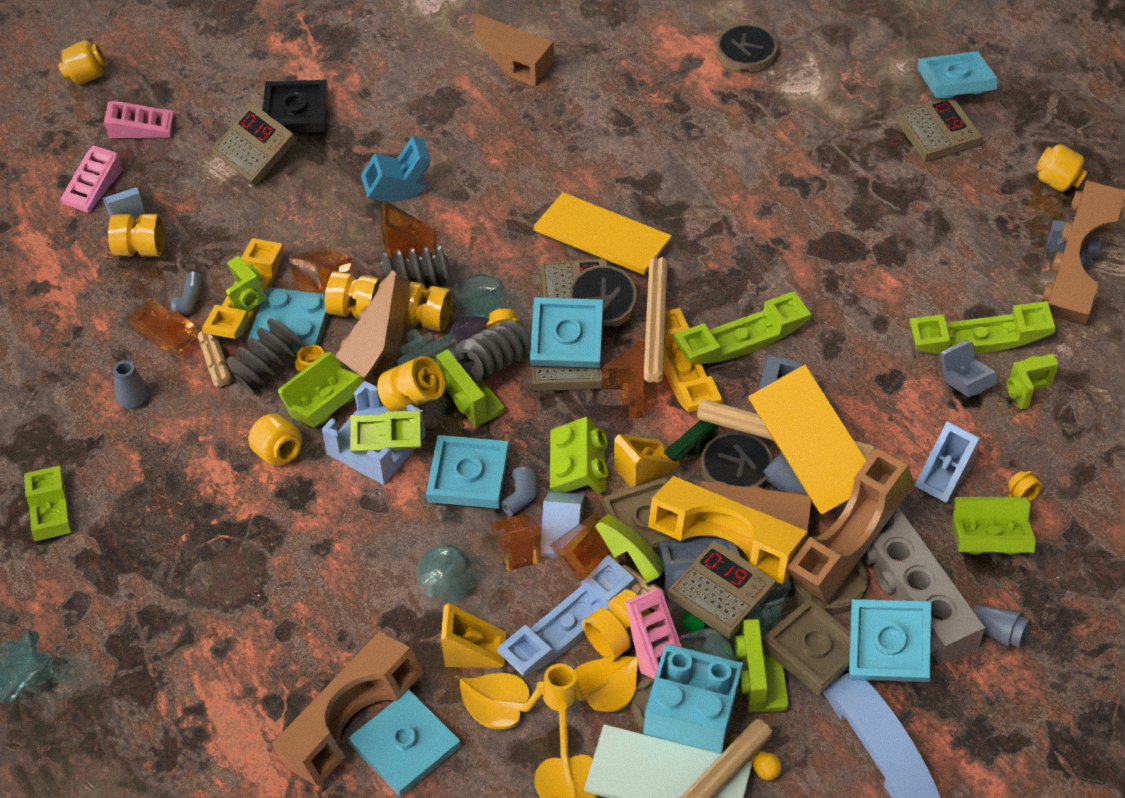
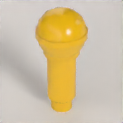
M731 735L728 744L731 745L738 735ZM758 750L749 760L752 762V767L760 779L766 781L774 780L781 773L782 763L776 754Z

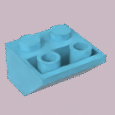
M665 643L645 710L643 734L722 754L743 663Z

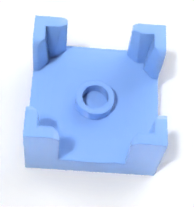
M364 381L355 391L354 396L357 410L353 415H373L390 412L386 407L382 406L376 386ZM408 404L406 407L407 411H421L422 441L426 436L423 411ZM333 418L322 428L327 455L382 485L388 482L414 451V449L391 451V449L385 447L380 452L370 450L364 453H352L350 451V418L339 431H337L336 421Z

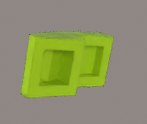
M421 411L384 412V414L350 415V451L352 453H364L370 450L380 452L385 447L391 449V451L421 448Z
M61 466L25 473V496L30 509V524L34 541L72 533Z
M610 514L605 515L597 522L595 527L614 558L628 551L646 583L662 574L664 570L660 557L630 526Z

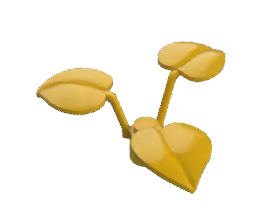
M619 656L613 661L602 658L586 662L575 670L565 664L552 665L545 671L544 682L537 683V689L530 699L529 688L523 679L508 673H492L476 678H461L460 692L463 703L470 715L481 725L492 729H508L516 726L520 720V711H530L540 696L543 695L545 703L551 709L559 711L562 759L550 758L539 765L534 776V784L538 795L541 798H597L598 795L584 792L593 759L583 754L569 758L567 708L574 703L575 696L580 701L587 699L591 708L601 712H614L625 708L630 704L635 695L638 660L634 656Z

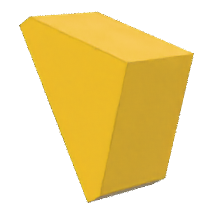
M618 434L614 439V469L630 488L660 479L676 470L681 463L679 461H672L664 454V450L667 448L660 440Z
M450 603L444 605L441 643L445 667L501 668L505 666V659L497 652V647L506 641V631Z

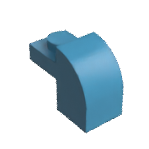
M412 135L398 158L378 153L374 154L361 174L368 198L393 203L413 198L426 188L427 185L423 172L428 169L431 158L424 138Z

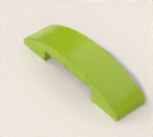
M793 291L765 301L763 311L710 330L703 323L675 333L673 339L689 363L721 362L750 354L782 339L809 321L812 314L796 292Z
M1048 301L1013 305L1012 314L953 322H946L944 314L909 318L915 350L933 354H940L941 351L966 340L973 343L975 354L997 352L1034 342L1055 332V324Z

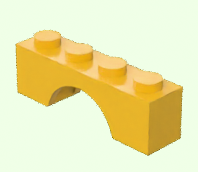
M675 476L652 497L648 523L649 528L679 541L694 536H715L726 539L744 551L750 564L782 585L791 575L787 568L805 544L808 534L806 530Z

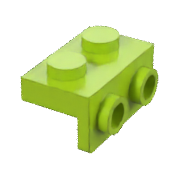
M448 349L436 355V362L444 375V390L448 392L458 410L468 417L475 428L504 412L503 404L482 379L480 382L475 383Z
M328 351L280 387L278 393L291 418L314 428L326 422L330 415L342 405L355 399V391L364 382L362 376L341 368L335 357L336 355Z
M588 417L550 430V489L553 492L566 493L589 485L598 494L606 492V477L608 476L606 448L608 446V439L604 430L598 428Z
M956 497L954 499L951 529L958 552L974 555L982 554L983 552H1003L1009 555H1017L1021 552L1034 553L1036 539L1029 523L1031 504L1029 498Z
M759 619L743 620L742 635L735 636L736 659H742L744 670L741 671L739 688L740 694L747 695L748 713L786 711L788 699L784 668L762 649Z

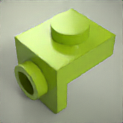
M239 256L227 262L236 281L235 285L226 290L233 308L248 312L267 300L260 283L263 279L253 264L247 265Z
M1053 353L1044 356H1031L1025 360L1013 363L1006 385L1010 397L1016 399L1021 410L1029 408L1035 389L1053 385L1059 365Z

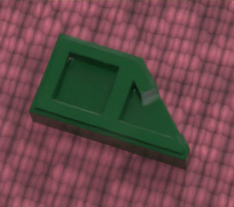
M699 420L664 450V454L672 461H679L680 458L686 461L697 460L701 456L706 444L718 436L719 425Z

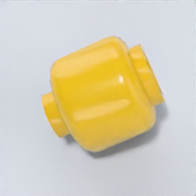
M83 40L65 48L61 53L62 62L58 64L66 80L71 79L75 84L81 86L100 78L104 74V67L107 66V61L98 44H92L87 40Z
M1058 144L1053 148L1048 146L1035 167L1039 171V180L1059 192H1065L1071 186L1078 188L1087 173L1086 170L1082 169L1084 157L1063 144Z
M267 414L254 423L250 430L248 441L252 451L266 463L273 466H283L297 457L301 449L302 436L298 428L283 416Z

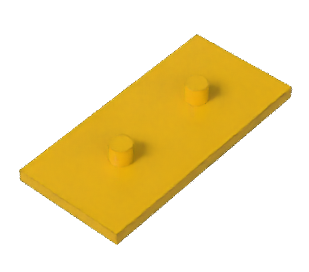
M564 192L534 225V231L642 275H645L648 271L651 258H658L672 240V235Z
M803 365L748 396L750 403L819 514L822 516L849 501L853 490L854 477L864 465L866 459L807 366Z

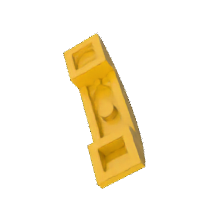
M252 238L241 259L247 265L253 264L257 268L263 279L260 283L265 292L266 287H272L284 247L282 243ZM227 296L222 306L214 305L202 327V331L207 334L236 339L245 333L254 322L260 304L247 312L246 310L233 308Z
M676 308L667 310L665 315L663 370L679 403L687 412L697 411L702 400L722 404V397L712 376L707 377L702 364L689 363L673 339L675 333L689 329L681 309Z

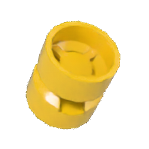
M112 214L108 227V241L111 254L113 256H134L138 252L141 257H160L163 253L165 242L162 216L160 214H140L138 219H135L133 214Z
M333 271L329 277L325 292L326 313L347 317L350 313H353L354 318L359 319L362 310L370 304L378 292L382 279L364 275L356 279L351 273Z
M411 281L404 325L415 327L421 323L424 329L444 332L448 326L453 307L452 290L437 286H431L427 290L423 283Z
M428 356L416 357L402 365L385 371L380 375L377 384L379 398L389 411H407L406 407L408 404L414 407L427 404L441 397L445 389L444 375L440 366Z
M629 589L623 590L609 600L607 603L608 609L600 607L582 621V627L589 642L608 661H613L630 648V641L634 642L625 601L638 595ZM649 608L641 611L642 617L651 613ZM655 623L647 626V631L655 628Z

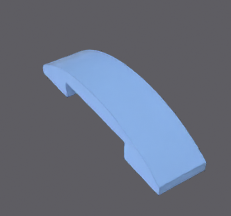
M608 555L581 577L582 586L533 627L529 628L526 624L497 647V652L522 676L529 675L543 668L586 636L582 627L583 619L600 607L608 609L607 603L609 600L623 590L630 589L635 583V577Z
M849 673L840 676L822 692L841 721L844 719L848 721L885 777L884 787L891 798H941L933 778L910 736L888 704L867 680L850 679Z

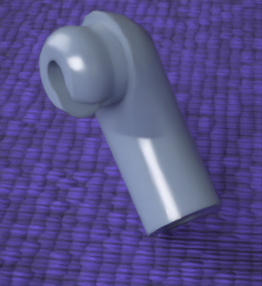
M192 271L186 275L183 296L174 297L171 300L173 314H184V316H187L194 311L202 287V276L200 273Z
M529 466L516 467L512 472V478H515V492L500 502L502 509L508 516L512 517L537 496V475Z

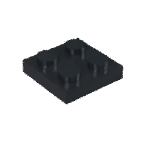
M327 79L266 81L262 111L291 133L325 132L328 99Z

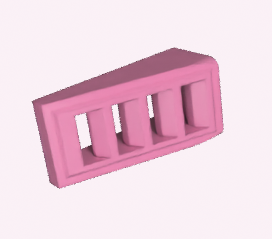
M108 101L104 124L109 139L171 137L174 112L131 103ZM156 121H161V126L156 125Z
M93 145L86 153L61 197V203L89 213L123 171L119 155ZM80 192V193L86 194V195H88V196L85 198V197L79 196L78 193Z
M655 588L625 601L640 673L655 679L665 643L682 647L662 589ZM654 607L653 613L642 617L641 611ZM657 623L658 627L647 631V626ZM660 639L661 643L652 646L651 642Z

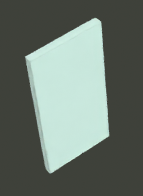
M603 725L584 792L607 798H680L721 754ZM748 761L714 798H744L752 762Z

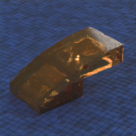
M151 298L127 319L128 327L154 345L176 355H180L198 338V333L201 331L199 327L179 312L175 311L171 314Z

